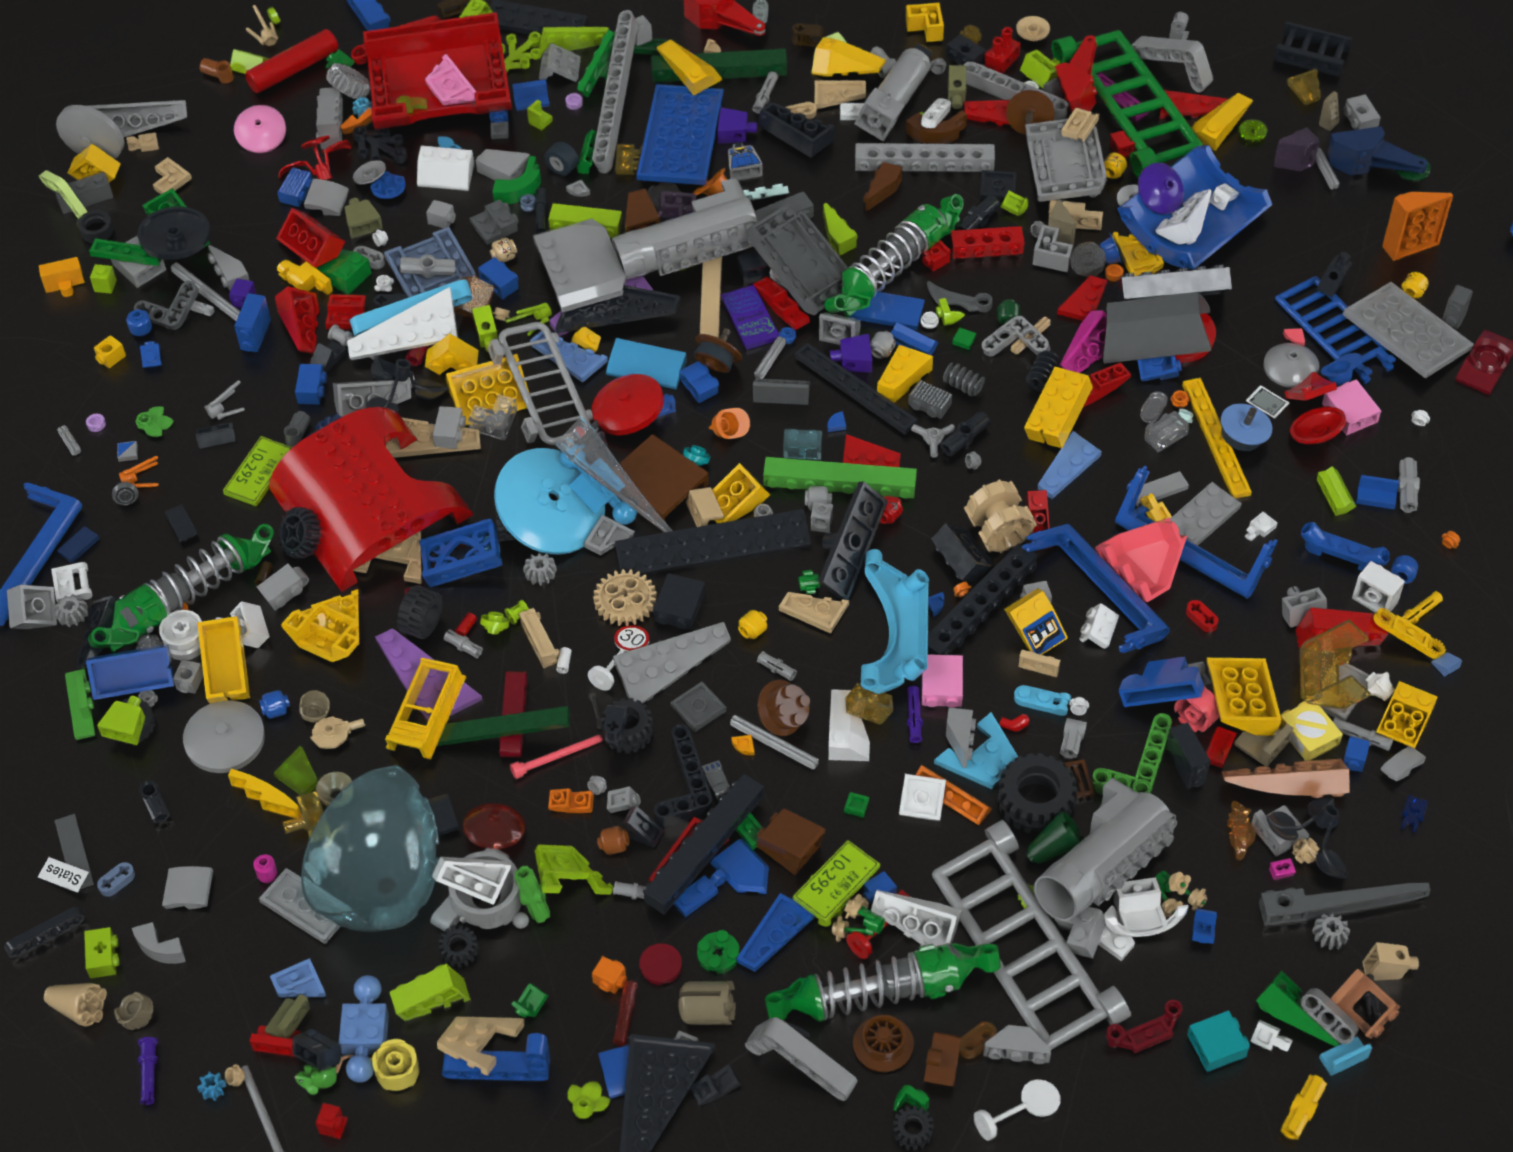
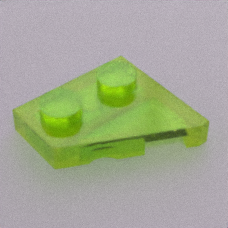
M301 746L274 772V776L303 797H306L318 783L317 777Z

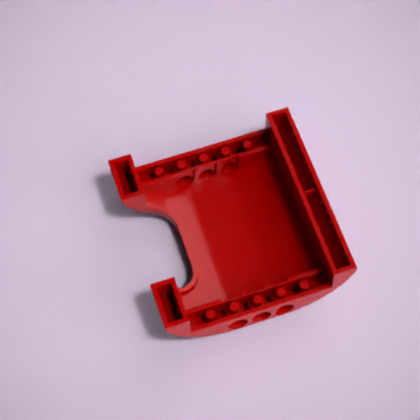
M497 12L363 32L373 105L371 113L375 130L410 125L418 120L460 113L479 115L512 110ZM445 54L448 55L475 89L474 102L442 105L427 86L426 77L433 72L436 65H440Z
M369 407L354 411L309 435L283 456L274 469L269 481L268 488L285 513L291 510V508L306 507L318 515L317 519L321 521L319 527L322 528L320 530L322 536L319 537L321 544H317L318 550H315L314 554L341 592L358 583L353 571L354 569L450 514L456 524H459L473 516V512L453 486L444 482L416 480L409 477L402 470L386 448V443L390 439H394L398 446L403 449L417 441V438L401 416L389 408Z

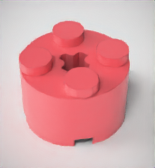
M1205 686L1201 697L1177 700L1174 705L1175 713L1178 711L1180 715L1178 719L1181 724L1188 722L1194 732H1204L1220 718L1215 695Z

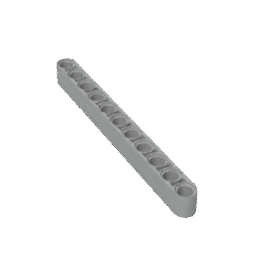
M630 10L622 11L618 17L592 159L600 173L609 172L613 166L638 23Z

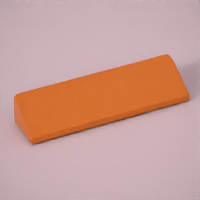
M922 765L916 773V776L946 780ZM946 780L943 803L980 825L992 808Z

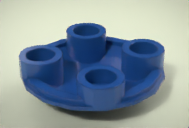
M387 171L371 184L373 194L382 199L399 196L406 187L403 176L390 174Z

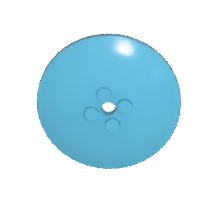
M536 448L517 454L500 471L494 489L497 513L511 535L525 546L547 554L575 552L584 547V542L601 516H605V505L594 514L569 487L581 473L576 468L570 469L562 464L560 459L561 451L549 448ZM549 494H554L557 500H551Z

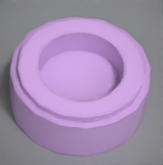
M572 93L566 97V106L569 109H579L583 105L582 97L579 94Z
M92 414L86 420L87 427L92 432H99L105 428L106 422L101 414Z

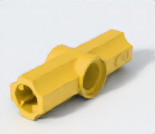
M1309 1075L1300 1094L1296 1095L1290 1107V1113L1281 1128L1286 1137L1298 1140L1306 1123L1313 1117L1318 1101L1327 1085L1321 1077Z

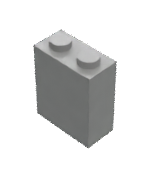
M138 235L126 243L140 245ZM111 259L112 264L136 288L166 270L163 259L159 266Z

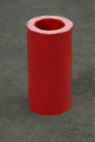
M467 613L456 628L455 633L466 636L476 622L477 617L472 613Z

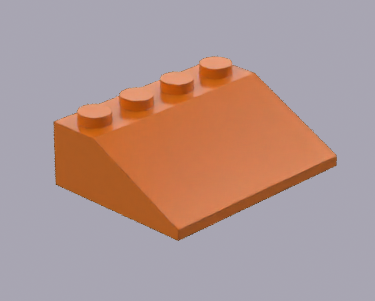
M1408 192L1395 197L1382 245L1393 261L1440 244L1453 198L1452 193Z

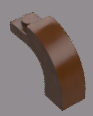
M962 110L949 120L940 122L935 128H926L921 125L923 115L917 113L906 121V134L925 144L950 143L959 138V131L966 127L967 114Z

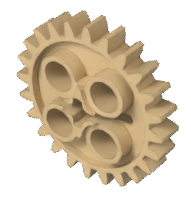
M622 569L621 574L614 571V576L607 574V580L601 578V584H597V590H594L595 610H598L599 616L603 615L604 620L610 618V624L618 621V626L622 622H625V625L628 626L629 622L632 621L636 625L637 619L643 622V615L649 617V611L653 612L657 599L655 585H652V580H647L646 575L640 577L639 571L635 575L631 569L629 573H625V570Z

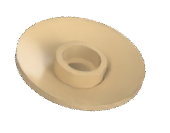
M1028 16L1017 23L1016 29L1022 38L1038 41L1048 36L1050 25L1041 17Z

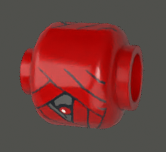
M888 495L883 497L888 501L880 520L884 524L894 523L903 512L900 499Z

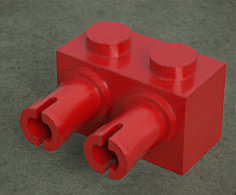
M1003 28L1002 37H995L993 39V47L987 50L984 55L985 67L1001 74L1020 56L1021 43L1012 39L1013 30L1011 28Z

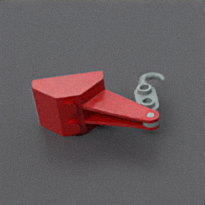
M684 0V16L700 29H717L722 25H727L762 36L765 34V23L768 20V3L766 0H756L753 4L752 15L734 0Z

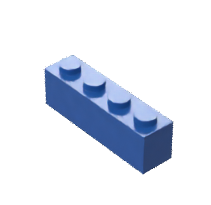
M346 0L367 31L390 28V17L388 13H384L382 5L377 3L376 0Z

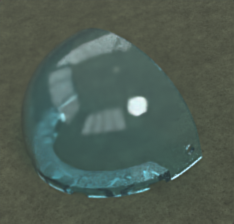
M398 765L369 771L346 786L324 811L313 830L305 851L301 872V885L307 904L326 920L346 929L360 932H381L406 925L418 915L417 912L421 906L426 905L435 884L432 874L439 861V858H436V844H439L435 818L427 798H423L418 790L420 787L418 783Z

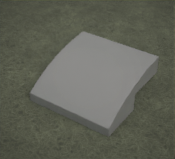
M313 179L304 202L305 209L322 210L323 215L340 216L349 193V188L331 181Z
M198 866L169 868L162 906L166 909L185 906L189 910L207 907L213 869Z

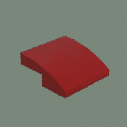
M330 294L327 305L326 329H330L335 324L340 329H352L350 319L365 313L366 295Z

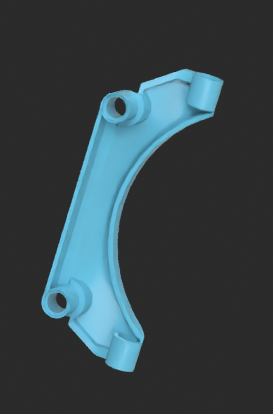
M871 549L865 554V575L884 607L889 626V641L887 649L880 660L861 666V686L866 690L881 694L901 686L904 683V678L914 681L928 668L929 578L920 569H917L908 577L906 574L882 561V553L879 550Z

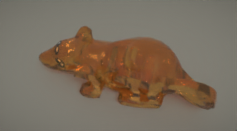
M1233 801L1231 805L1232 813H1229L1227 826L1232 828L1229 838L1232 847L1236 848V859L1240 861L1244 858L1246 849L1253 844L1256 832L1249 822L1248 814L1251 810Z

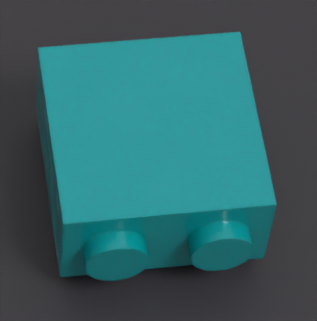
M1229 1011L1194 1023L1188 1029L1187 1036L1206 1072L1247 1056L1250 1047L1249 1041L1245 1035L1242 1036L1237 1019L1232 1017Z

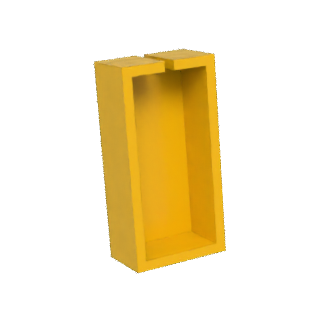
M1054 367L1024 427L1030 440L1044 443L1046 440L1048 445L1063 448L1093 388L1088 375Z
M238 617L197 622L207 701L211 704L227 701L228 698H231L232 701L250 698L242 627Z

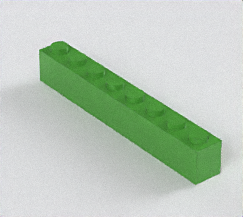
M766 457L763 485L771 488L780 487L808 490L810 486H825L828 492L851 494L854 493L858 482L864 481L881 496L914 498L917 469Z

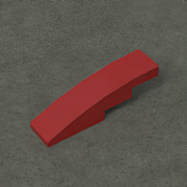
M765 277L752 284L768 306L794 330L810 323L809 316L799 310L798 303L788 297L787 290L773 280Z

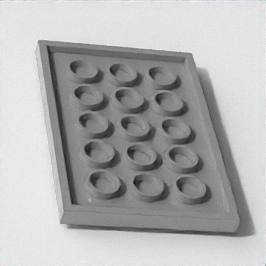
M1392 282L1349 306L1343 312L1346 318L1425 378L1470 351L1474 345Z

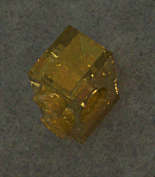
M858 683L845 697L846 713L879 725L893 712L892 695L874 693L862 688L861 684Z

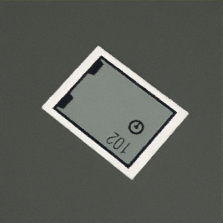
M1261 385L1246 400L1273 418H1276L1289 404V402Z

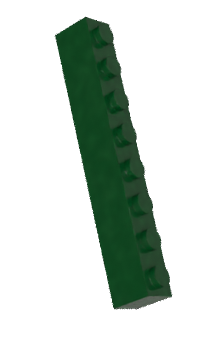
M786 49L694 54L713 66L722 79L768 76L769 72H775L778 76L787 75ZM651 56L653 83L681 81L662 56Z

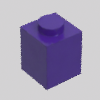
M236 278L229 293L233 306L242 308L247 294H256L254 282Z

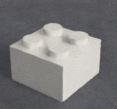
M1370 561L1358 576L1352 599L1375 613L1380 608H1386L1387 611L1389 609V612H1391L1398 604L1405 581L1398 575L1387 571L1381 565Z

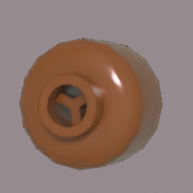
M620 826L603 829L600 837L597 838L599 849H603L607 855L625 851L630 843L626 829H622Z

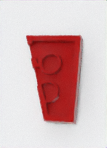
M1010 100L964 102V112L967 114V119L980 122L993 121L997 122L996 125L1003 126V124L1010 125L1006 114Z
M1089 276L1058 308L1057 314L1083 321L1090 311H1097L1108 280Z
M846 434L843 463L887 467L900 466V453Z

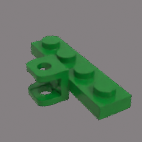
M608 30L602 37L599 48L594 52L593 60L587 66L583 79L578 83L577 90L583 96L589 97L599 76L607 80L610 65L608 59L612 53L615 38L613 31Z

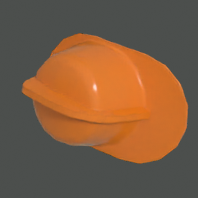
M725 168L718 171L707 181L706 185H701L692 193V196L698 195L701 192L708 196L723 192L721 182L728 180L723 174Z
M741 408L724 409L714 416L709 429H712L715 435L724 439L738 438L744 436L749 431L750 419L748 414Z

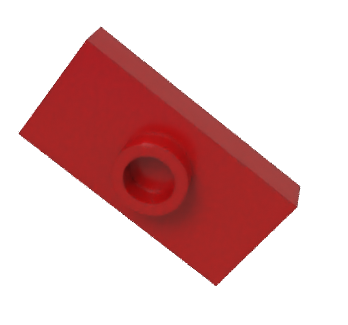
M1217 726L1206 751L1211 761L1210 764L1223 768L1237 733Z

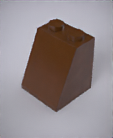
M645 188L628 193L625 221L626 233L660 223V217Z
M783 808L779 814L776 812L771 817L767 828L762 827L758 832L756 846L796 875L820 847L826 829Z

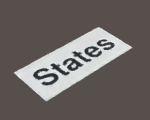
M49 857L38 878L78 892L89 872Z

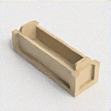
M534 608L519 613L521 626L543 669L558 663L559 649H554L540 622V613L535 612Z

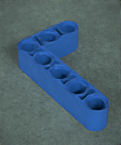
M532 1033L527 1036L526 1052L481 1051L480 1053L496 1057V1065L489 1075L482 1074L481 1069L476 1066L474 1068L468 1066L467 1061L461 1058L457 1060L444 1053L442 1076L450 1079L544 1081L549 1078L550 1052L547 1037L543 1034Z

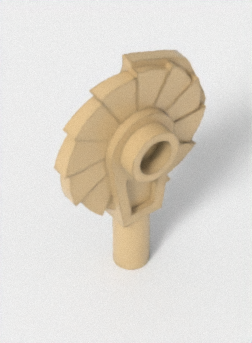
M334 716L326 719L324 717L319 722H316L314 729H312L313 736L311 739L319 748H336L347 740L351 730L364 727V720L362 718L348 723V721H343Z

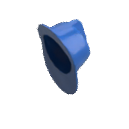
M1109 233L1110 237L1100 244L1098 256L1104 259L1107 264L1122 263L1118 248L1111 233Z
M1357 353L1343 355L1331 364L1323 367L1321 374L1327 376L1328 381L1336 382L1338 387L1352 379L1353 369L1361 364L1362 356Z

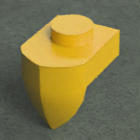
M582 327L573 335L571 342L579 344L585 349L588 348L595 353L601 337L587 327Z

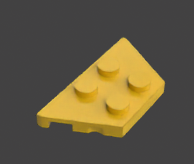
M1113 232L1112 237L1129 273H1134V276H1138L1142 272L1152 271V274L1163 268L1164 261L1162 257L1149 253L1134 235L1129 234V237L1118 236L1119 232Z

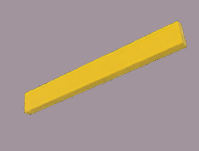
M1201 378L1183 381L1182 386L1189 397V402L1231 496L1235 499L1251 496L1252 491L1235 453L1222 436L1221 422Z

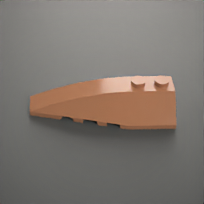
M1342 759L1294 762V766H1285L1284 763L1276 764L1275 769L1260 766L1252 772L1247 768L1222 772V777L1226 782L1268 793L1311 795L1313 798H1321L1326 794L1339 797L1343 796L1344 793H1350L1349 768Z

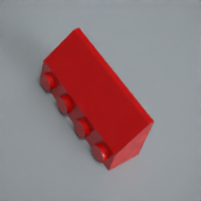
M294 208L291 209L276 238L315 268L337 258L345 243L343 239L310 215Z

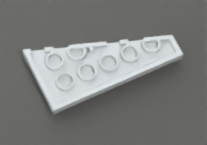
M449 287L348 340L350 359L356 360L434 345L450 333L458 338L451 288Z

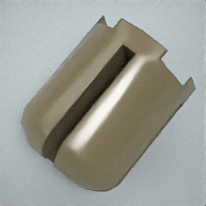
M689 981L684 983L680 990L678 1001L682 1020L688 1025H732L730 1020L735 1019L736 1003H733V995L731 994V990H735L734 983L732 981Z

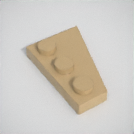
M815 81V105L817 109L866 98V81Z
M788 592L779 605V611L831 633L847 609L849 600L842 599L841 602L834 601L828 597L819 599L813 598L811 595Z

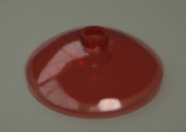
M485 803L474 807L466 814L463 820V831L466 837L476 845L490 849H500L514 845L523 837L525 821L517 810L508 805Z

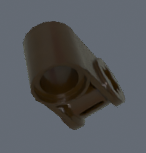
M797 23L792 27L794 33L792 43L796 46L817 47L824 37V29L820 25Z

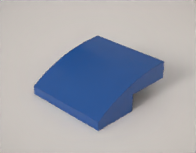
M629 1045L598 1053L610 1099L622 1096L625 1093Z

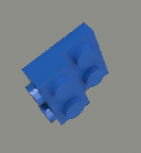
M1175 355L1138 360L1142 382L1157 378L1164 380L1178 377V371H1182L1180 360H1176Z

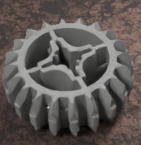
M334 63L327 71L326 79L329 84L348 97L350 96L353 99L366 98L371 89L369 80L355 69L344 64Z

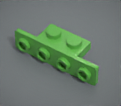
M84 669L68 672L65 674L74 737L76 740L95 736L92 716L94 703L92 697L89 696V693L92 691L90 682L87 681L86 672Z

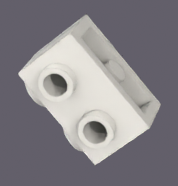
M241 601L230 613L231 617L237 616L241 622L244 645L259 648L270 637L260 606Z

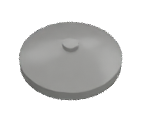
M71 105L64 108L57 118L56 127L61 139L77 154L81 153L91 144L99 147L114 159L123 150L124 138L118 126L108 116L94 108L84 105Z
M232 700L214 702L198 710L188 721L183 733V744L189 759L197 767L213 773H227L231 769L238 770L246 766L259 754L265 740V729L259 714L249 705Z

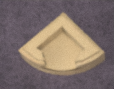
M708 39L704 53L721 52V48L716 42Z

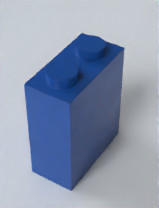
M249 293L246 296L234 325L241 350L259 351L271 321L265 296Z

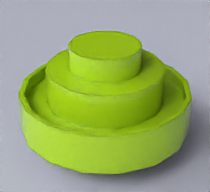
M488 612V614L482 615L480 619V624L491 634H499L500 631L507 629L510 622L500 612Z

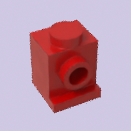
M1124 131L1110 134L1109 147L1112 152L1121 154L1124 158L1130 157L1131 153L1134 152V141L1131 142Z
M939 240L937 244L923 252L922 262L926 267L935 271L950 262L951 250Z
M323 1103L316 1120L319 1134L340 1139L348 1118L343 1116L340 1107Z

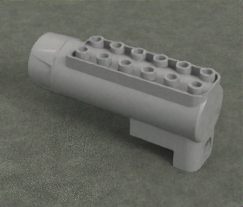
M737 179L722 181L723 192L692 201V213L613 237V247L625 273L626 280L647 275L656 270L662 276L753 247L749 241L747 230L758 221L749 198L745 196Z
M1114 778L1104 784L1102 804L1093 813L1089 835L1060 860L1054 862L1036 880L1034 892L1040 906L1053 918L1060 921H1069L1089 907L1092 902L1099 906L1104 900H1109L1113 892L1117 889L1120 890L1129 878L1132 879L1139 869L1145 868L1153 857H1157L1165 846L1168 847L1174 839L1173 831L1177 825L1176 815L1169 811L1161 799L1150 793H1138Z

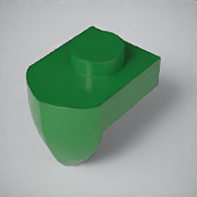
M904 1085L894 1103V1111L900 1109L906 1102L912 1107L913 1105L917 1106V1110H920V1107L924 1108L925 1113L929 1107V1098L922 1090H916L910 1085Z

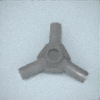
M914 424L911 431L922 435L923 439L930 445V456L937 457L938 445L945 435L955 431V427L951 424L942 429H924Z

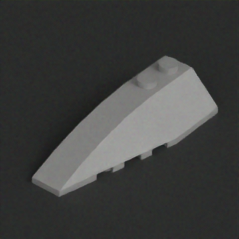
M186 100L88 106L108 116L118 126L123 138L187 118Z

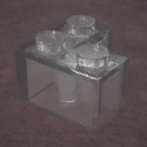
M498 394L492 410L474 404L468 419L469 428L478 429L481 434L505 440L517 411L516 399Z

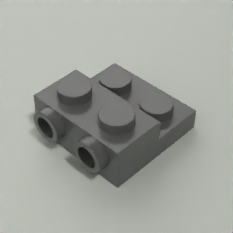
M501 200L484 206V212L470 218V223L487 245L518 231V218L516 214H511L508 204L506 202L502 203Z

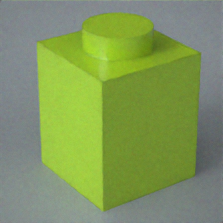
M95 264L90 276L94 292L112 294L117 281L113 267Z

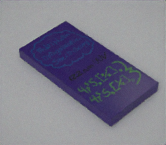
M754 285L720 295V299L746 350L774 342L780 336Z

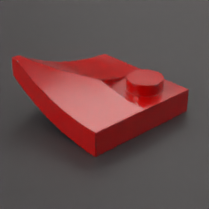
M1311 372L1300 384L1284 392L1286 399L1306 401L1337 390L1336 382L1328 381L1316 372Z

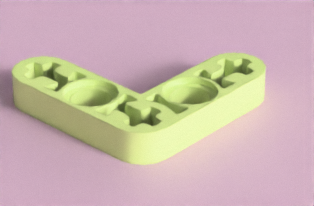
M47 170L39 175L41 181L48 188L60 193L78 219L87 213V210L65 180Z

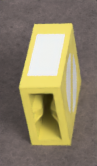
M1314 699L1308 702L1303 701L1296 708L1286 710L1280 715L1281 723L1279 728L1283 729L1286 724L1294 728L1290 742L1305 761H1310L1340 745L1343 734Z

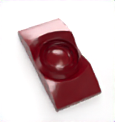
M1484 330L1477 339L1471 353L1465 359L1455 381L1490 395L1513 356V341Z

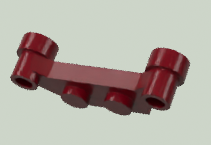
M1169 1000L1165 1004L1163 1016L1127 1031H1124V1028L1119 1024L1110 1025L1106 1033L1108 1045L1130 1049L1135 1054L1172 1038L1174 1034L1172 1032L1173 1027L1182 1013V1004L1177 1000Z

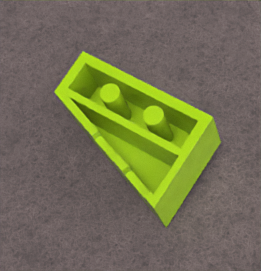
M447 964L439 965L433 971L419 975L415 980L407 984H401L396 989L390 991L395 1012L405 1021L432 1013V1008L444 1005V1008L451 1007L450 1002L463 999L464 1002L471 1000L464 978Z

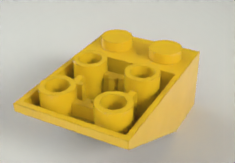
M1399 681L1376 733L1415 748L1435 707L1437 696Z

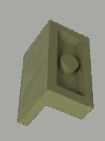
M299 994L296 1000L286 998L265 1028V1032L274 1037L289 1039L310 1009L308 998Z

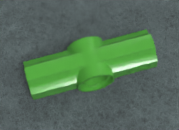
M523 866L518 871H515L514 876L520 889L522 905H527L533 920H536L537 923L544 922L550 917L545 893L542 892L541 884L538 883L533 869Z

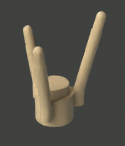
M253 5L264 29L261 31V37L249 28H246V30L259 40L261 45L272 46L278 39L273 23L270 22L271 29H269L256 5Z

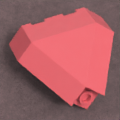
M1169 517L1119 533L1099 544L1095 549L1144 602H1149L1170 589L1187 536L1179 535L1178 526Z

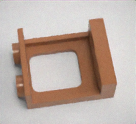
M1359 969L1330 998L1371 1039L1373 1036L1375 1038L1383 1032L1385 1029L1383 1025L1388 1020L1390 1022L1394 1020L1399 1014L1398 1009L1401 1007ZM1367 991H1371L1389 1008L1372 1027L1353 1010V1006Z

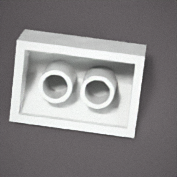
M421 146L418 157L417 186L469 191L475 163L472 150Z

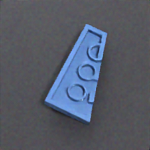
M543 332L538 333L530 342L544 339ZM559 337V342L556 343L568 372L581 382H584L608 362L607 356L594 354V351L588 348L586 350L582 349L573 342H565L561 337ZM547 342L531 345L543 355L552 354ZM554 357L549 358L550 360L556 363Z

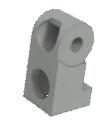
M1183 12L1175 14L1171 24L1169 39L1187 40L1189 32L1184 31L1189 20L1187 14Z

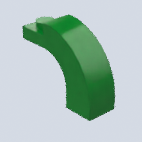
M529 156L526 170L520 177L512 180H495L493 188L494 202L501 200L502 203L515 204L520 202L521 196L526 194L533 195L536 189L538 190L541 184L540 166L537 164L535 156Z

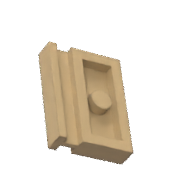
M1075 108L1062 128L1061 135L1076 140L1079 138L1085 142L1099 120V114L1093 115L1089 111Z

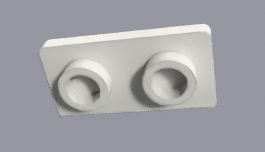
M1100 603L1087 611V619L1080 630L1081 636L1079 640L1084 642L1090 639L1105 649L1110 644L1119 615Z

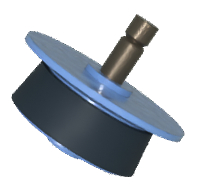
M1234 404L1227 407L1221 415L1222 436L1235 449L1241 451L1254 450L1260 444L1266 442L1272 434L1270 419L1264 412L1254 406Z

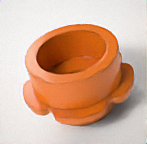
M1179 390L1171 396V401L1175 407H1185L1188 405L1189 397L1186 392Z
M1448 531L1442 535V543L1445 547L1455 549L1459 546L1460 537L1455 532Z
M967 582L956 585L953 588L955 597L964 598L970 592L972 586H969Z

